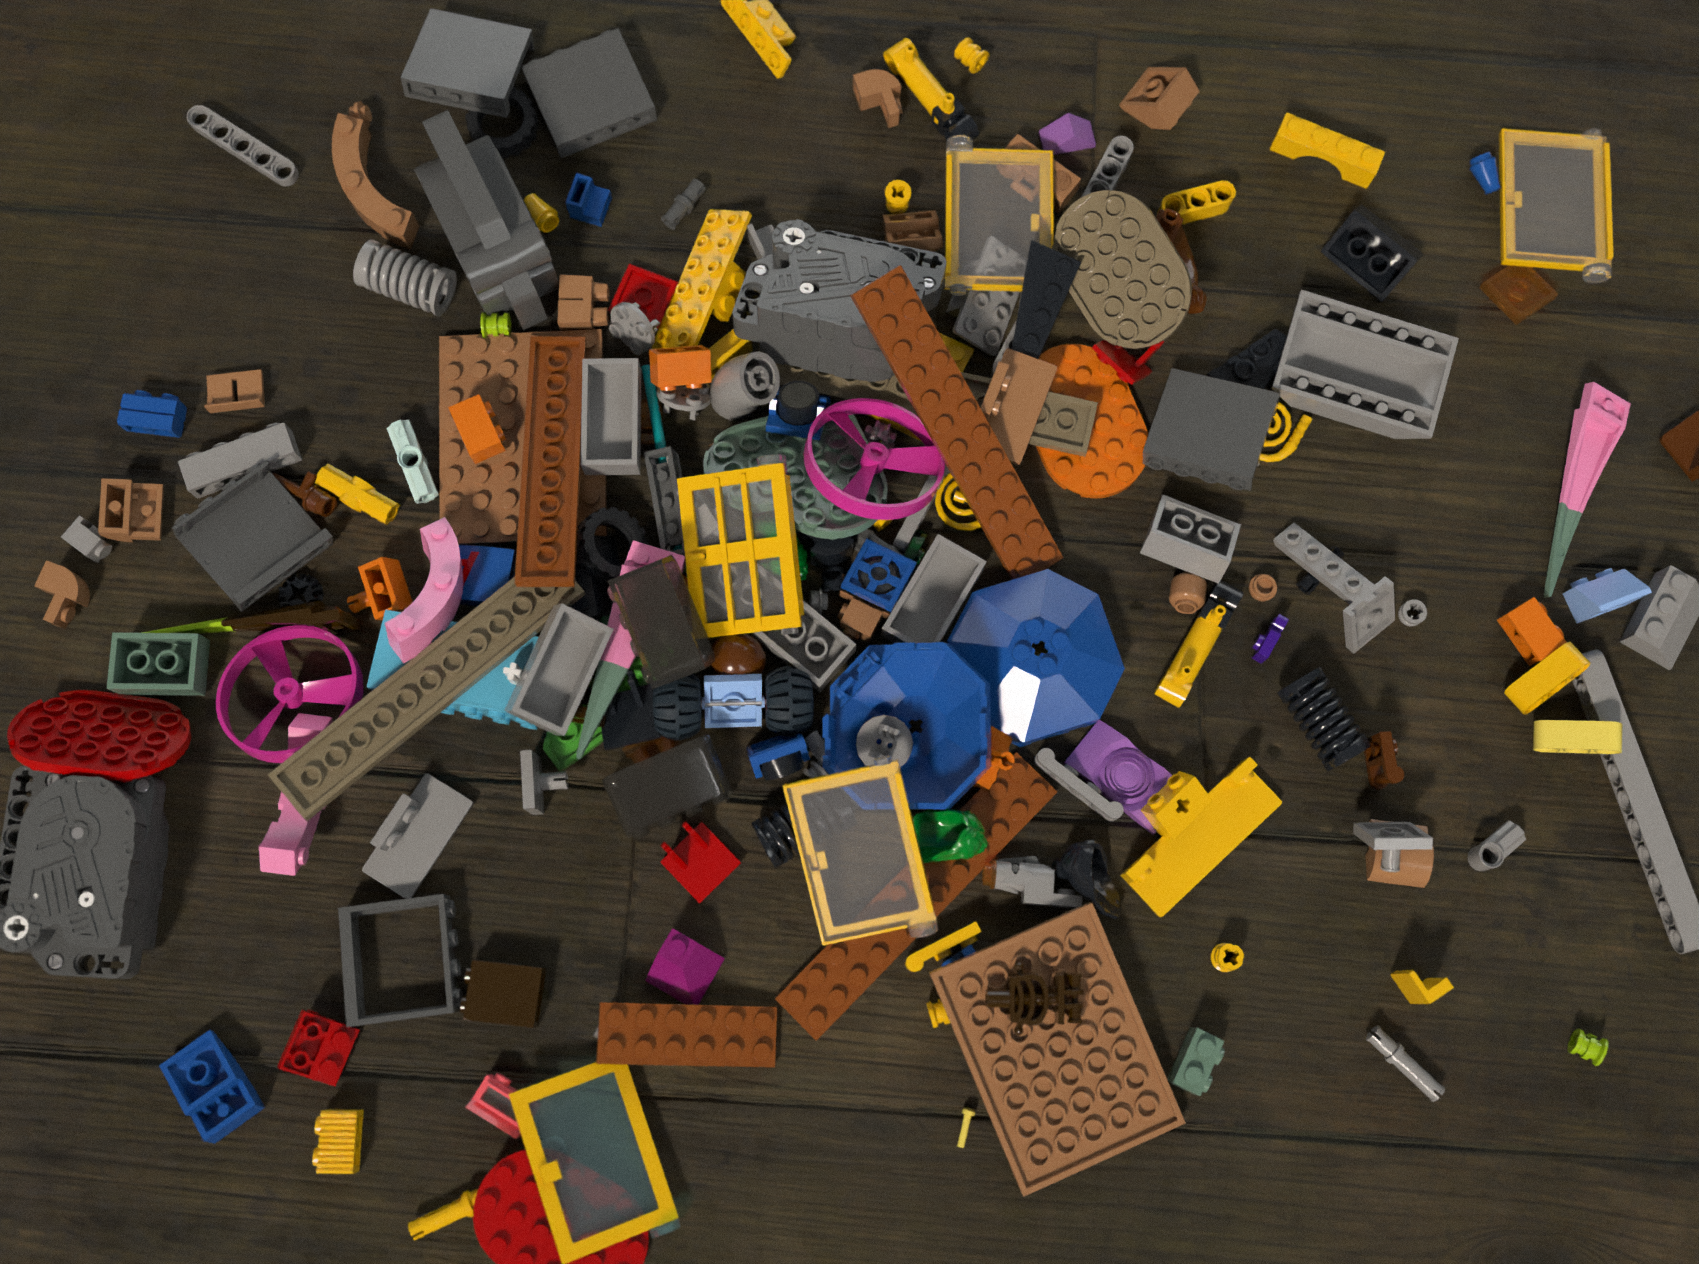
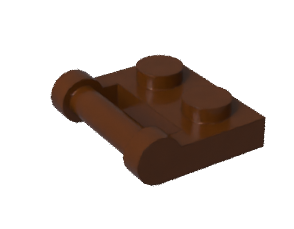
M1391 731L1379 732L1367 738L1372 745L1364 751L1370 786L1375 790L1385 788L1388 783L1396 784L1401 782L1404 778V772L1396 763L1395 755H1397L1398 747L1396 740L1392 738Z

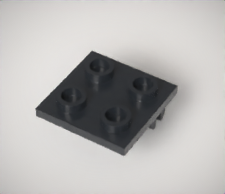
M633 669L627 672L631 690L616 693L604 714L606 721L604 728H601L606 751L661 738V734L656 731L654 726L653 685L651 683L640 686Z

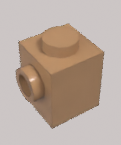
M852 598L849 605L843 604L837 618L841 619L840 628L843 629V634L851 639L858 640V638H861L870 643L882 619L883 612Z

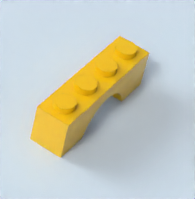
M1287 112L1269 149L1291 159L1301 156H1314L1324 159L1338 168L1343 180L1366 189L1377 174L1385 154L1382 150Z

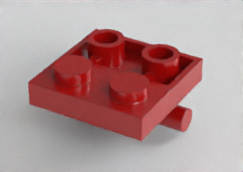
M302 1009L277 1067L290 1073L336 1086L359 1029L357 1027H346L345 1023L318 1015L319 1013L316 1011Z

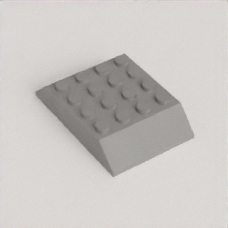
M1301 290L1272 390L1280 393L1279 396L1291 407L1393 439H1430L1433 436L1459 338Z

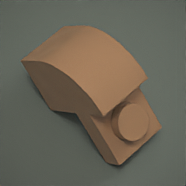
M877 69L854 74L853 91L860 111L881 106L888 128L897 126L899 114H902L900 103L901 85L897 78L889 72Z
M46 561L34 585L40 590L54 595L43 620L66 629L68 623L75 616L76 605L80 604L88 607L90 601L89 587L81 576L63 566Z

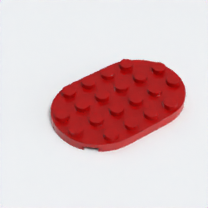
M74 690L61 692L59 697L51 698L44 703L39 699L22 709L11 721L7 731V739L14 758L31 770L94 778L96 776L106 780L129 782L173 766L189 747L191 730L188 718L186 719L181 714V709L172 703L160 699L110 692Z
M542 1147L547 1164L557 1160L562 1175L561 1179L553 1181L572 1243L644 1215L637 1200L624 1187L560 1151ZM526 1149L511 1153L491 1168L484 1177L476 1194L473 1208V1223L477 1239L485 1253L496 1264H562ZM648 1230L566 1264H644L648 1249Z

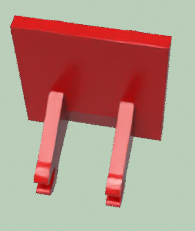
M1106 340L1096 343L1092 349L1097 353L1096 356L1101 362L1110 365L1117 371V376L1123 382L1133 385L1151 374L1152 370L1145 363L1165 341L1151 346L1138 360L1128 353L1124 347L1111 344Z
M685 821L682 826L689 835L673 850L663 842L660 846L668 855L660 863L700 904L741 862L702 822L693 829Z

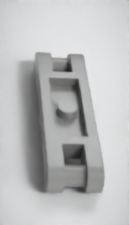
M1043 748L1035 756L1034 762L1038 768L1105 820L1114 821L1122 816L1124 809L1121 803L1106 800L1100 795L1102 791L1091 782L1086 784L1079 779V773L1068 764L1063 766L1057 762L1051 749Z

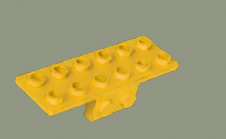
M715 209L708 211L651 349L698 345L711 313L719 321H729L746 275L733 260L752 217L749 211Z

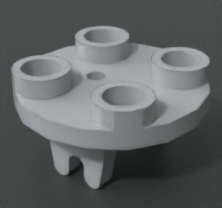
M621 302L615 305L611 311L612 324L609 326V330L615 338H620L626 346L630 347L634 354L640 355L651 349L654 345L655 333L658 331L656 327L659 326L660 322L656 319L649 322L645 314L639 309L640 305L636 302L633 304Z
M708 383L702 384L701 388H687L686 385L676 386V390L663 391L659 387L657 389V397L664 403L665 413H670L672 408L690 411V419L696 420L699 410L706 408L710 404V386Z
M887 715L872 717L862 725L857 733V755L866 766L898 759L901 767L907 762L912 753L913 740L911 732L905 723L896 717ZM877 739H881V744H877ZM888 743L892 744L891 748L887 747Z

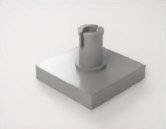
M533 750L520 751L523 809L532 815L544 814L543 791L568 789V782H566L568 780L567 771L542 773L541 757Z
M1354 822L1353 834L1372 849L1382 850L1380 869L1383 871H1400L1401 850L1432 849L1433 838L1411 822Z

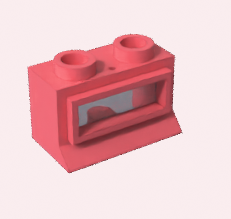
M496 1073L495 1076L492 1074L486 1075L465 1108L513 1138H520L521 1133L509 1099V1094L518 1090L511 1087L512 1081L500 1073ZM535 1101L528 1103L532 1117L535 1116L541 1106Z

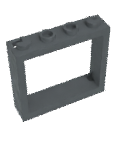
M439 894L338 908L346 1027L460 1012L459 1006L463 993L462 989L457 986V976L461 974L459 959H455L454 947L458 946L457 930L453 929L452 918L456 916V907L454 900H450V895ZM439 906L447 1005L366 1016L358 916Z

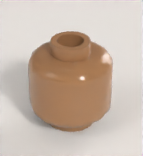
M1187 571L1176 575L1171 580L1169 602L1180 613H1195L1205 605L1207 582L1203 577Z

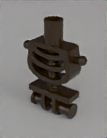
M1016 962L1014 968L1017 974L1007 976V989H986L985 991L986 1008H1007V1018L1011 1022L1017 1023L1014 1029L1016 1035L1023 1034V1024H1040L1047 1014L1048 1005L1055 1004V1022L1057 1024H1064L1065 1008H1069L1068 1023H1083L1081 1008H1084V1002H1078V995L1084 994V989L1081 988V978L1083 977L1081 973H1067L1069 988H1064V974L1055 972V993L1054 991L1052 993L1049 991L1048 993L1047 985L1040 975L1035 972H1023V964ZM1031 979H1035L1038 982L1040 993L1035 992L1034 986L1030 981ZM1020 981L1025 982L1027 992H1023ZM1064 995H1072V1001H1064ZM1025 1004L1027 1005L1024 1014L1021 1015L1023 1011V1006ZM1040 1004L1039 1011L1032 1017L1035 1005Z

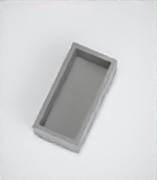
M582 359L581 467L585 475H640L641 367L639 359Z
M937 534L882 627L881 636L893 643L942 642L982 574L987 561Z
M562 603L554 605L504 711L554 735L565 736L614 629Z

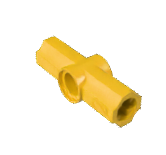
M330 464L319 470L315 484L337 496L341 502L360 513L363 511L386 525L397 516L400 505L375 491L376 489L366 481L356 476L351 477Z

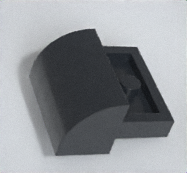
M795 529L800 543L811 551V564L817 568L826 569L833 565L842 566L853 554L854 540L851 538L852 536L830 540L813 537Z

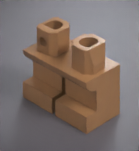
M560 275L558 325L560 330H592L594 326L608 325V309L595 308V301H609L608 284L594 282L592 276Z

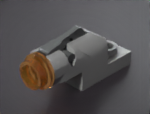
M1036 856L1004 858L998 861L991 860V863L984 862L982 885L989 886V889H1000L1014 894H1018V891H1020V904L1069 909L1082 906V896L1075 895V890L1058 889L1057 894L1053 893L1054 870L1040 864Z

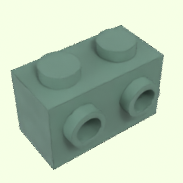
M1190 1027L1167 1081L1193 1095L1201 1096L1202 1091L1206 1093L1212 1083L1213 1076L1210 1073L1214 1064L1218 1065L1223 1058L1225 1049L1222 1046L1224 1041L1199 1028Z

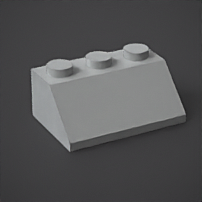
M1672 565L1654 574L1649 584L1652 593L1642 597L1619 641L1668 670L1672 669L1699 617V584L1697 580Z

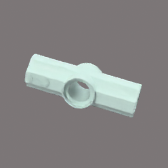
M398 420L391 423L387 427V431L396 451L397 461L402 467L415 503H427L434 500L439 494L429 471L428 461L422 453L410 420ZM418 457L416 464L407 466L411 458Z

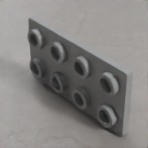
M990 237L985 243L979 261L964 265L960 276L1024 278L1027 260L993 237ZM954 290L946 313L957 317L952 330L953 333L989 356H996L1020 292Z
M426 773L411 796L404 793L401 795L370 843L376 848L363 866L362 871L405 899L412 898L472 808L473 801Z

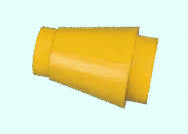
M529 194L525 197L524 203L538 229L545 233L554 230L559 223L557 211L537 197L536 194Z

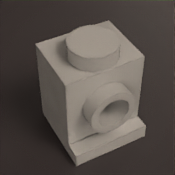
M80 515L61 536V538L96 563L107 557L112 550V545L104 540L105 537L99 535L98 528Z

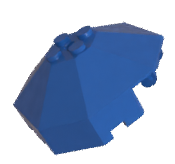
M1049 569L972 592L947 640V643L991 684V726L1013 739L1011 743L1018 747L1030 745L1042 739H1049L1077 728L1095 724L1101 718L1125 669L1099 595ZM1040 641H1043L1045 643L1044 648L1048 651L1046 654L1041 653L1037 656L1034 654L1035 649L1032 647V644H1038Z
M932 642L869 645L830 686V714H826L823 717V738H825L823 768L829 774L866 766L857 755V733L870 718L881 715L896 717L904 722L909 730L912 727L909 723L912 719L914 721L921 719L923 722L921 724L923 729L921 733L917 731L911 733L913 740L912 753L907 762L900 767L910 809L952 808L991 768V684L950 644ZM877 739L876 742L877 744H881L882 741L881 739ZM888 743L887 747L891 748L892 744ZM887 777L842 787L863 809H895Z

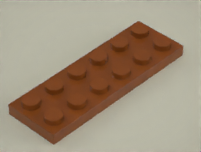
M600 1002L596 1064L775 1067L777 1007Z

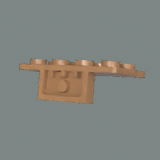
M1007 348L1001 362H998L981 405V410L1010 462L1020 465L1056 374L1057 366Z

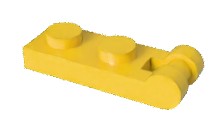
M977 922L911 954L905 960L906 968L911 972L919 971L922 969L924 961L934 957L937 962L952 954L949 948L959 943L964 948L978 941L975 935L980 933L981 930Z

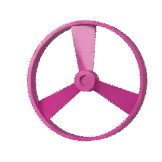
M849 399L829 406L813 421L804 447L805 468L817 490L837 507L854 515L869 519H900L922 510L935 496L945 470V462L920 418L901 406L878 399ZM867 414L892 420L914 433L924 443L925 447L887 449L886 446L879 442L866 444L848 415ZM831 420L839 425L864 449L860 460L862 468L843 491L823 474L815 461L812 451V437L817 430ZM884 468L936 476V481L930 490L914 500L898 504H879L865 501L874 474L881 473Z
M307 625L285 626L268 631L245 645L232 658L223 672L216 694V711L220 725L226 735L248 755L266 762L283 763L304 745L283 751H264L259 749L284 706L294 709L301 706L303 702L346 705L340 714L342 716L362 699V672L357 660L346 645L328 631ZM295 638H316L328 641L346 653L351 665L352 675L298 683L292 677L282 642ZM257 656L276 683L274 695L280 702L246 739L240 742L230 725L228 713L229 699L238 676L247 664Z

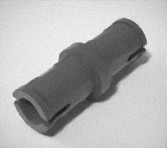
M693 179L685 191L675 197L674 204L662 216L661 220L665 221L664 224L668 228L674 230L683 217L692 212L696 201L705 193L706 187H703L704 184L699 180Z

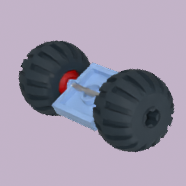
M779 667L766 675L764 695H762L761 674L705 675L704 697H702L701 701L700 680L696 674L682 669L668 670L659 674L654 679V726L656 731L667 739L683 740L694 736L700 731L701 707L705 709V728L762 726V708H765L767 728L778 735L792 737L796 733L802 734L812 726L814 707L812 680L808 673L796 667Z

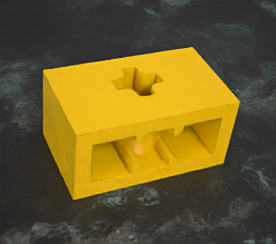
M1179 771L1167 780V784L1158 793L1153 794L1148 799L1141 812L1159 835L1175 840L1213 800L1195 776Z

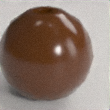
M749 633L720 636L713 642L709 650L708 666L713 675H762L765 669V651L759 640Z

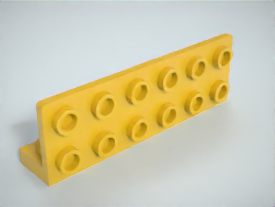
M1251 757L1240 762L1208 792L1213 801L1175 840L1164 836L1160 837L1120 875L1158 917H1163L1282 804L1277 795L1253 771L1258 764Z

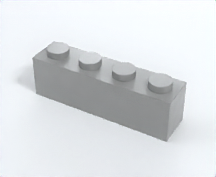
M283 422L272 423L266 426L264 430L256 433L242 434L239 439L229 443L221 442L215 444L212 449L207 451L190 453L185 459L179 460L178 464L187 491L199 499L222 490L232 480L237 482L255 464L260 466L267 461L270 472L302 461V457L292 430Z

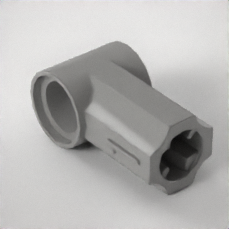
M1510 820L1506 821L1481 844L1471 848L1467 857L1470 866L1477 871H1486L1500 866L1510 853L1527 840L1524 835L1525 832L1519 825L1514 824ZM1483 851L1488 853L1489 863L1484 861L1482 857Z

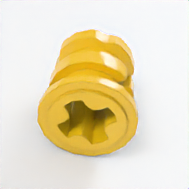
M969 37L960 42L954 52V57L958 60L961 59L962 64L965 66H970L969 71L972 74L977 73L985 65L989 57V52L986 50L981 51V47L973 44V40Z
M893 180L886 186V208L890 213L900 214L908 209L911 188L905 181Z
M1221 943L1212 949V965L1221 972H1230L1238 969L1243 964L1244 954L1237 945ZM1227 952H1231L1233 955L1230 958V962L1223 961Z
M937 999L938 1003L926 1002L933 1028H937L938 1024L944 1022V1025L950 1024L940 999Z

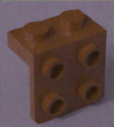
M1697 411L1660 437L1662 446L1692 482L1699 478V411Z

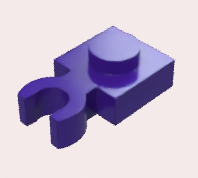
M1278 614L1270 624L1265 635L1260 634L1252 646L1256 650L1252 659L1259 663H1263L1268 659L1289 620L1288 618Z

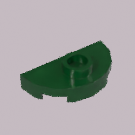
M922 530L917 531L904 554L905 557L916 561L917 565L926 551L922 546L928 533Z

